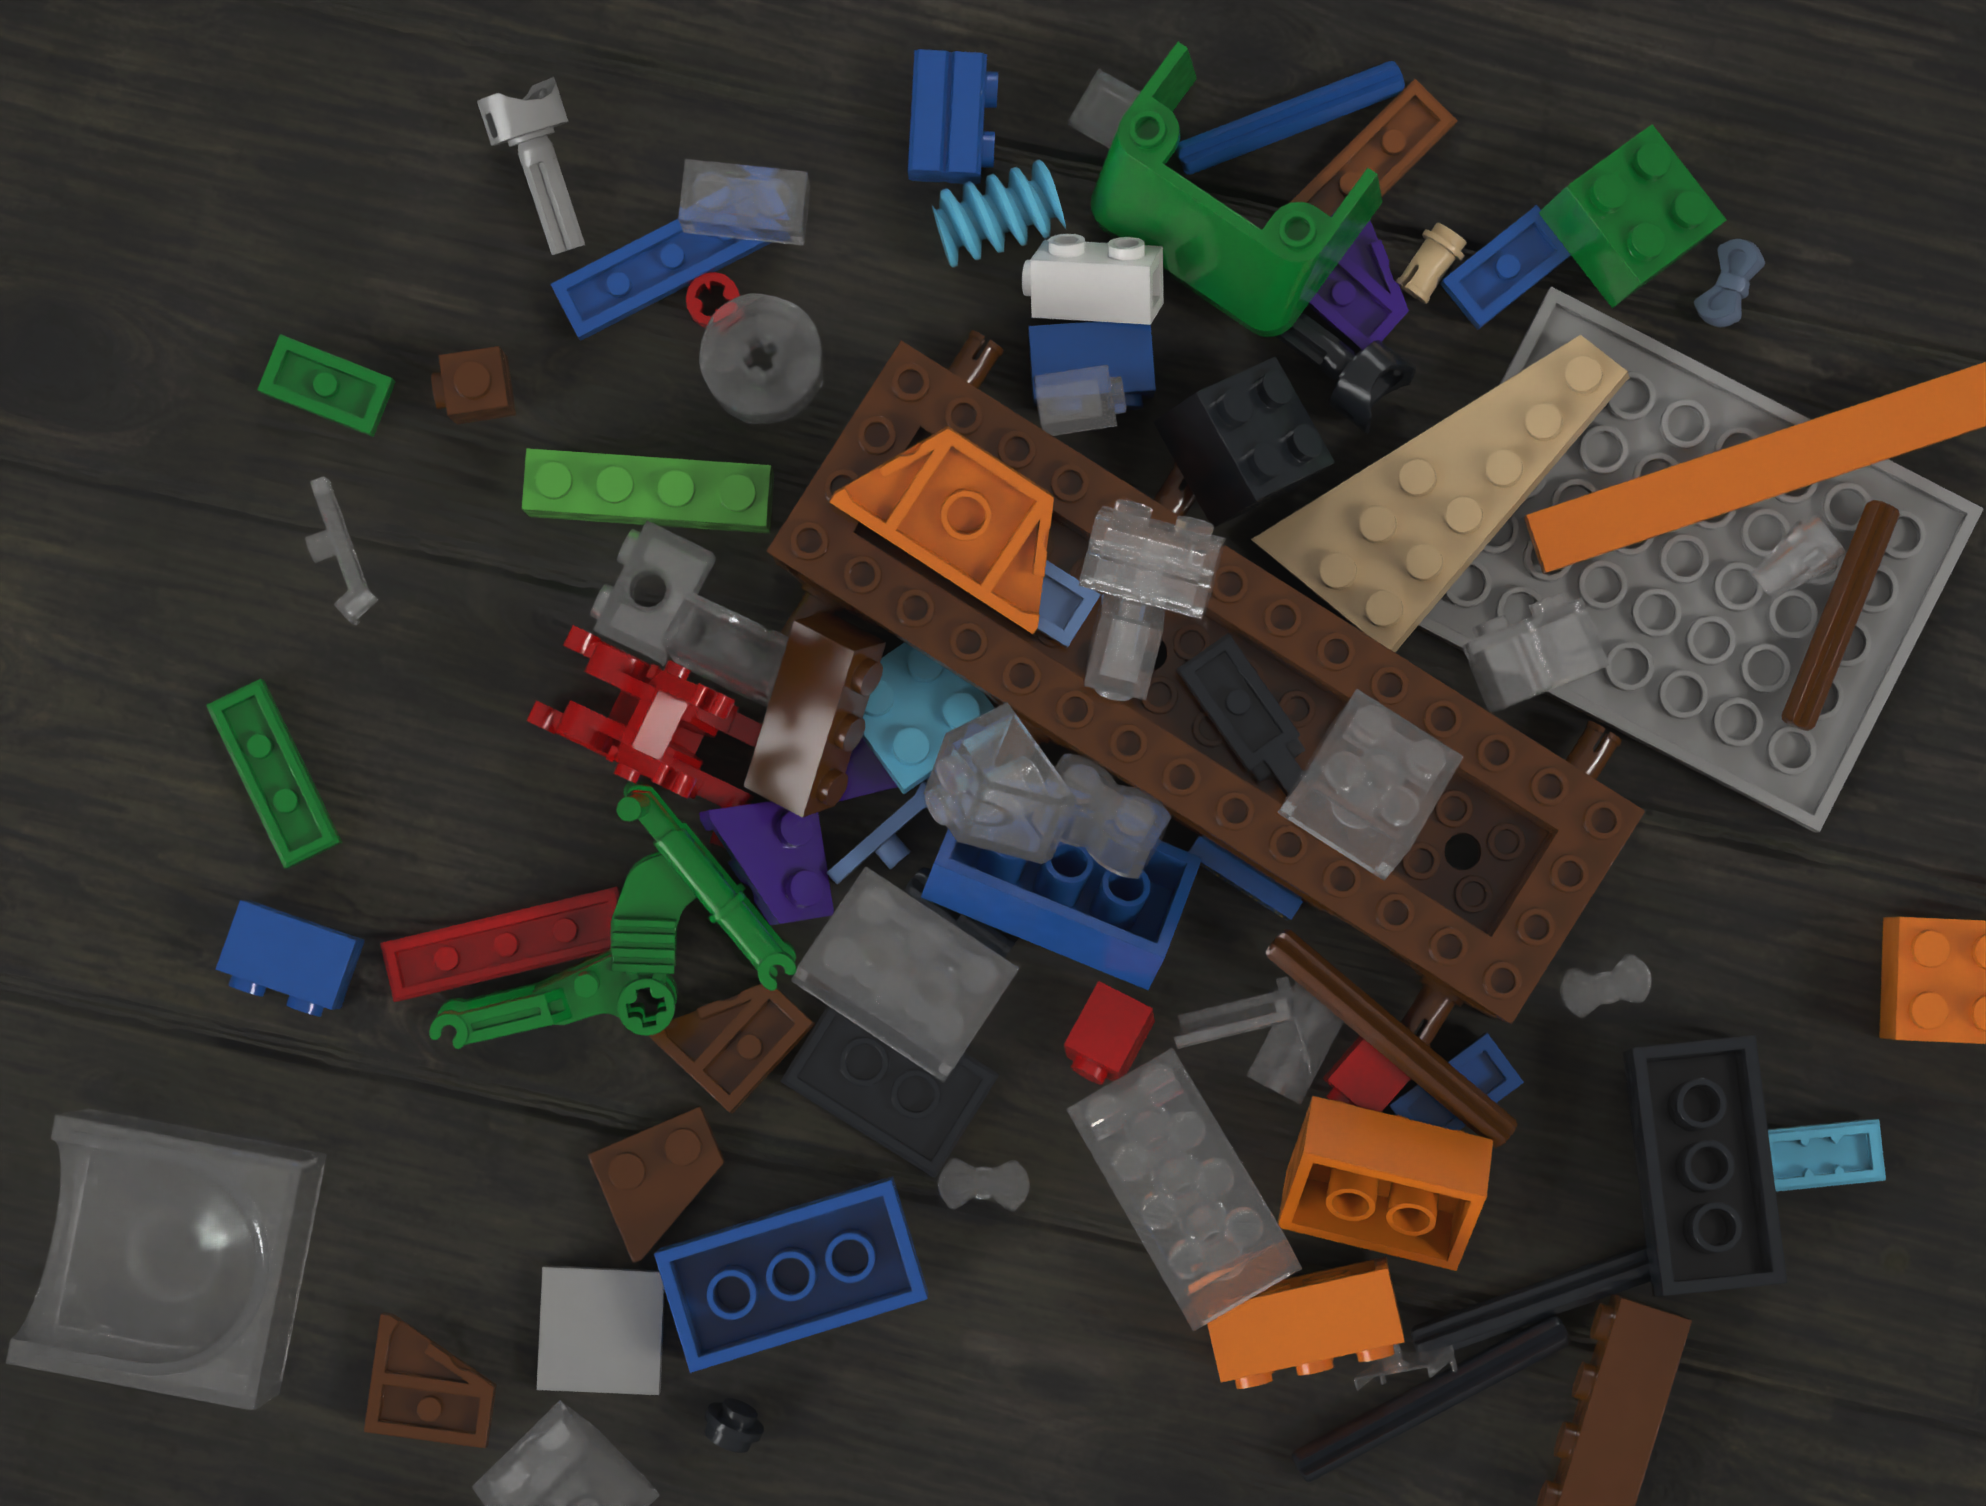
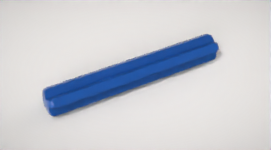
M1395 61L1385 62L1179 142L1176 149L1178 161L1186 174L1197 173L1399 95L1405 88L1403 75Z

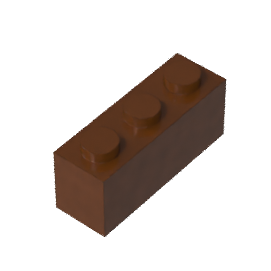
M829 612L794 620L744 787L802 818L836 805L842 798L848 785L846 770L852 750L858 745L865 731L863 715L869 696L876 689L882 677L883 666L880 661L886 641Z

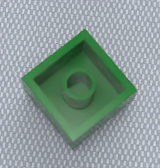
M1653 124L1567 185L1539 212V215L1612 309L1696 247L1726 221L1720 210Z

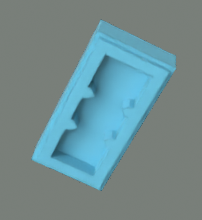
M1879 1119L1768 1129L1776 1192L1886 1180Z

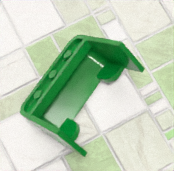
M1177 42L1119 123L1091 196L1092 213L1098 226L1114 239L1119 237H1135L1142 239L1145 245L1163 246L1164 273L1254 334L1264 337L1278 336L1289 330L1382 204L1378 174L1367 168L1332 217L1309 203L1293 202L1279 208L1261 230L1165 165L1177 149L1180 141V127L1173 111L1197 79L1188 48Z

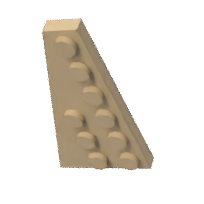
M1579 335L1251 540L1258 548L1353 626L1393 652H1396L1629 379L1628 371L1582 335Z

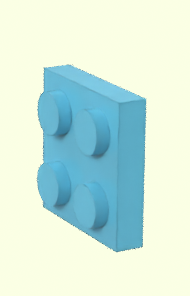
M904 642L881 658L880 663L883 666V673L878 686L869 696L863 715L865 731L862 738L901 792L905 794L1003 726L1004 720L986 695L978 688Z

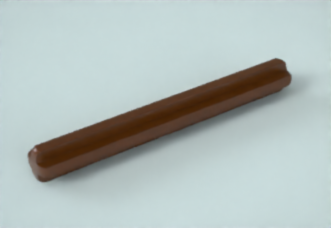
M1285 929L1275 937L1268 946L1266 955L1278 967L1478 1136L1492 1139L1493 1147L1495 1148L1503 1145L1510 1138L1518 1124L1516 1119L1292 930Z

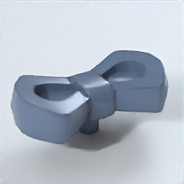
M1732 239L1718 247L1717 252L1721 273L1714 287L1694 300L1699 316L1712 326L1726 327L1741 319V299L1748 296L1749 281L1765 265V260L1759 248L1748 240Z

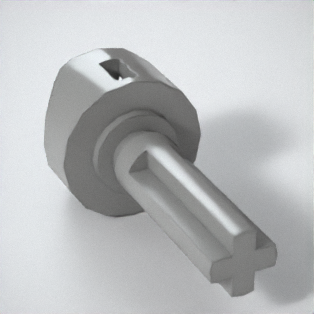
M552 77L532 85L528 94L523 99L496 93L478 100L477 104L491 146L507 142L509 147L518 145V156L551 254L555 255L585 245L553 144L547 137V135L555 133L554 127L569 122L555 78Z

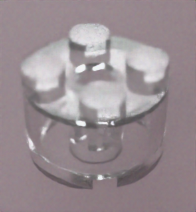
M757 293L736 297L725 303L712 315L701 340L699 364L711 394L724 410L748 424H773L797 415L813 400L823 382L824 355L818 332L809 316L798 305L788 300ZM758 347H761L766 354L773 353L774 351L777 352L771 358L773 367L764 372L758 366L748 368L754 362L751 352Z

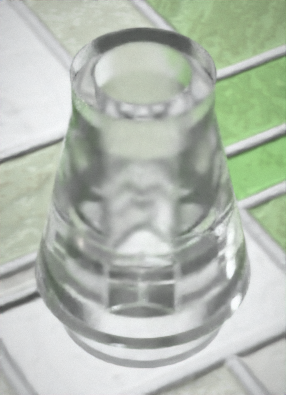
M1814 515L1805 523L1799 519L1761 565L1751 572V575L1774 601L1782 594L1836 568L1835 561L1844 555L1846 551L1820 518Z

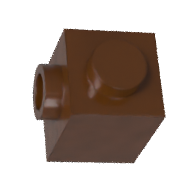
M499 346L438 355L441 372L431 374L435 404L437 409L446 408L447 415L457 425L516 416L508 356Z

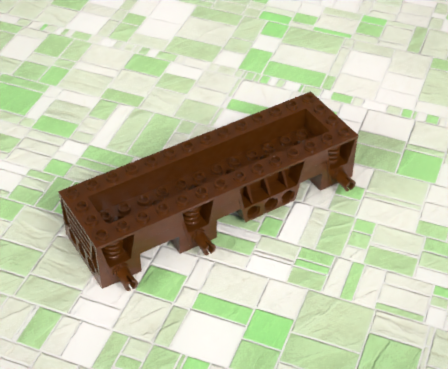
M971 330L968 334L969 337L948 370L901 340L766 551L773 557L777 566L792 574L803 584L801 589L805 592L783 628L775 637L787 645L794 620L823 612H829L834 615L835 612L842 614L845 611L848 614L858 616L877 629L880 627L978 688L990 701L997 704L1008 714L1006 719L1011 723L986 763L982 764V768L998 773L1007 757H1011L1012 761L1002 776L1017 782L1041 743L1048 745L1050 741L1063 746L1080 758L1085 756L1145 794L1162 813L1195 834L1203 835L1242 859L1253 868L1300 896L1301 901L1307 905L1342 919L1389 949V954L1413 968L1415 973L1421 977L1419 981L1423 984V987L1401 1020V1023L1414 1033L1423 1019L1424 1022L1416 1036L1429 1047L1454 1005L1461 1007L1462 1004H1466L1492 1019H1499L1512 1024L1645 813V810L1596 780L1615 749L1622 743V740L1612 732H1609V734L1605 733L1593 751V747L1606 728L1588 720L1585 730L1566 760L1562 759L1186 521L1184 518L1196 498L1188 484L1184 490H1179L1185 478L1176 462L1173 464V469L1155 497L1151 499L979 390L998 357L1002 356L1004 352L992 340L988 342L979 358L974 360L985 343V336ZM949 426L1053 494L1054 503L1046 560L1101 595L1068 648H1065L1038 630L1031 634L831 504L829 502L831 496L841 487ZM1227 633L1231 635L1300 733L1298 739L1306 751L1294 759L1312 785L1290 801L1271 775L1259 783L1251 771H1246L1176 671L1177 668ZM1141 637H1155L1165 646V663L1154 671H1145L1138 668L1131 658L1132 645ZM1351 768L1364 769L1373 778V794L1364 803L1350 802L1341 793L1340 780L1342 775ZM1456 834L1470 836L1478 847L1476 862L1466 870L1452 867L1445 857L1446 843Z

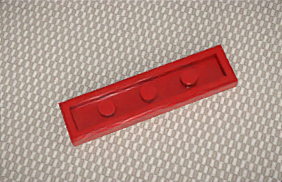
M609 888L380 943L393 1001L400 1002L601 954L611 949V919L621 894L620 888Z

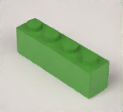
M526 448L522 510L529 517L770 534L774 472L771 465Z

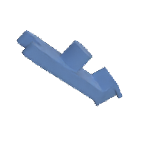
M922 781L916 794L834 865L827 874L836 884H839L874 852L891 870L911 852L896 833L924 808L944 816L955 793L952 791L947 793Z

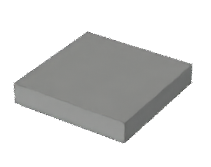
M543 1266L537 1390L659 1395L661 1393L665 1289L659 1270Z

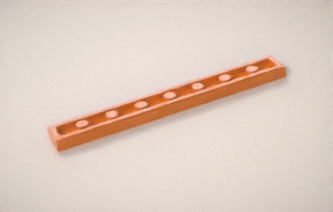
M1986 362L1524 516V520L1542 573L1546 574L1986 427Z

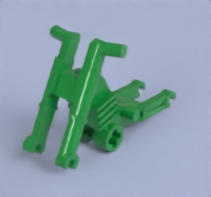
M640 780L636 784L629 781L624 787V798L617 804V814L622 820L627 822L638 819L655 839L652 843L658 851L644 856L637 861L627 875L611 919V949L596 956H589L581 963L540 982L470 999H449L441 1006L432 1022L429 1036L432 1040H438L443 1032V1027L451 1025L457 1031V1034L452 1039L453 1046L460 1049L464 1045L550 1025H566L604 1013L620 1018L628 1030L638 1035L649 1036L663 1031L672 1021L677 1001V985L674 978L670 975L674 974L676 966L677 925L684 908L696 898L699 899L711 914L707 917L712 924L717 922L758 971L759 981L766 989L773 991L777 988V979L775 977L777 976L778 968L776 965L782 966L788 975L796 973V951L790 942L779 937L743 893L746 889L741 882L738 884L734 882L688 824L676 817L654 788ZM650 987L651 996L661 999L659 1000L657 1011L646 1013L645 1005L642 1002L635 1001L639 989Z

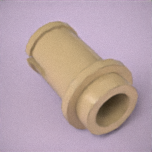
M1436 223L1431 231L1425 229L1422 236L1426 240L1401 277H1398L1395 281L1403 291L1415 299L1418 298L1424 304L1428 303L1431 294L1454 260L1461 262L1465 256L1461 251L1467 242L1457 233L1440 223Z

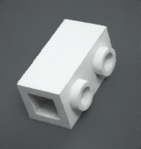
M1058 234L1050 237L1048 240H1044L1032 258L1025 261L1022 272V290L1024 296H1031L1032 318L1151 325L1164 304L1163 246L1145 245L1142 239L1135 237H1119L1110 240L1108 243L1085 242V238L1077 234Z

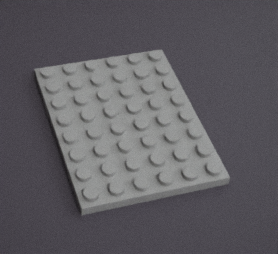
M1550 287L1500 384L1579 335H1582L1627 370L1629 379L1417 628L1815 833L1820 832L1984 508L1888 459L1543 574L1524 520L1525 515L1811 420L1581 301ZM1872 500L1883 501L1897 508L1900 516L1816 726L1809 731L1797 729L1785 723L1781 715L1865 505Z

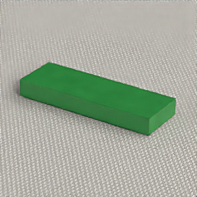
M256 680L207 704L206 707L284 869L292 868L343 843L265 680Z

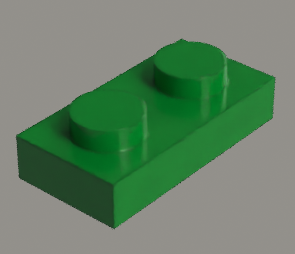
M280 334L257 390L264 395L374 437L396 381L391 377Z

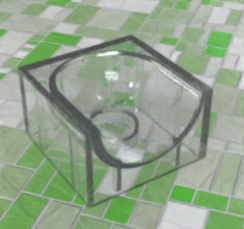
M94 1109L56 1114L51 1140H55L58 1144L61 1158V1182L56 1222L46 1266L36 1297L22 1327L10 1339L6 1364L252 1411L279 1395L327 1154Z

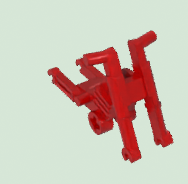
M572 626L563 646L590 659L584 672L621 690L609 717L607 718L572 700L569 701L564 713L536 700L526 721L602 755L611 763H618L614 774L635 784L640 775L651 779V782L688 799L689 797L694 800L698 795L721 806V808L752 803L755 796L699 770L703 760L695 754L703 737L715 738L718 730L755 748L762 724L738 713L739 707L734 705L735 700L700 683L696 685L687 681L691 670L671 660H668L664 670L659 668L660 666L654 663L649 664L602 641L601 638L577 626ZM713 831L709 843L726 850Z

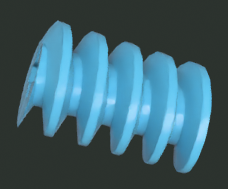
M1036 160L1032 164L1031 181H1028L1018 167H1014L1009 171L1008 188L1004 187L996 175L991 174L986 178L985 195H982L971 181H968L963 185L962 202H958L952 192L946 188L940 192L939 209L936 210L932 205L941 241L952 268L958 266L959 247L964 246L974 260L981 259L982 240L988 239L995 250L1001 253L1004 252L1005 233L1011 232L1019 244L1024 246L1027 245L1028 226L1034 225L1044 239L1050 238L1052 218L1057 217L1066 229L1054 181L1050 171L1041 160Z

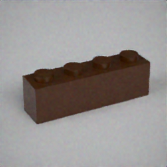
M1618 1294L1611 1295L1608 1305L1601 1303L1598 1306L1590 1331V1338L1597 1340L1590 1364L1581 1363L1573 1384L1572 1397L1579 1399L1572 1423L1568 1421L1562 1423L1555 1442L1554 1456L1561 1458L1554 1482L1546 1479L1543 1483L1536 1506L1636 1505L1690 1330L1691 1319Z

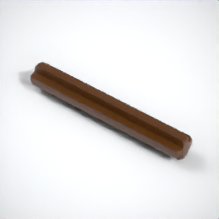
M1872 500L1865 505L1781 715L1782 720L1792 727L1809 731L1816 726L1900 516L1899 510L1890 504Z

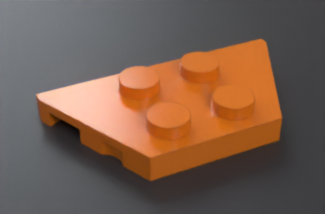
M947 426L836 490L829 501L831 504L1031 634H1034L1038 628L1054 496L960 433Z

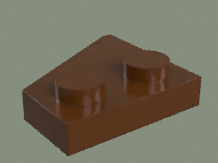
M762 984L741 991L738 995L722 1001L717 1000L697 1008L696 1011L672 1019L663 1031L649 1035V1037L729 1113H734L810 1031L815 1023L778 988L770 991Z
M702 1106L588 1154V1158L633 1263L642 1260L725 1162Z
M383 1312L380 1314L364 1432L486 1448L489 1444L497 1384L395 1314Z

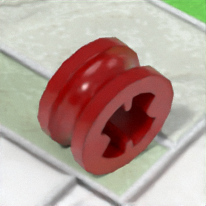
M717 272L705 273L695 278L687 290V309L694 322L702 328L709 330L725 329L733 324L740 314L742 303L739 290L733 280L725 274ZM711 286L723 287L724 300L730 304L723 314H720L719 310L716 309L715 317L703 314L705 307L703 302L698 299L700 293L706 288L711 294Z

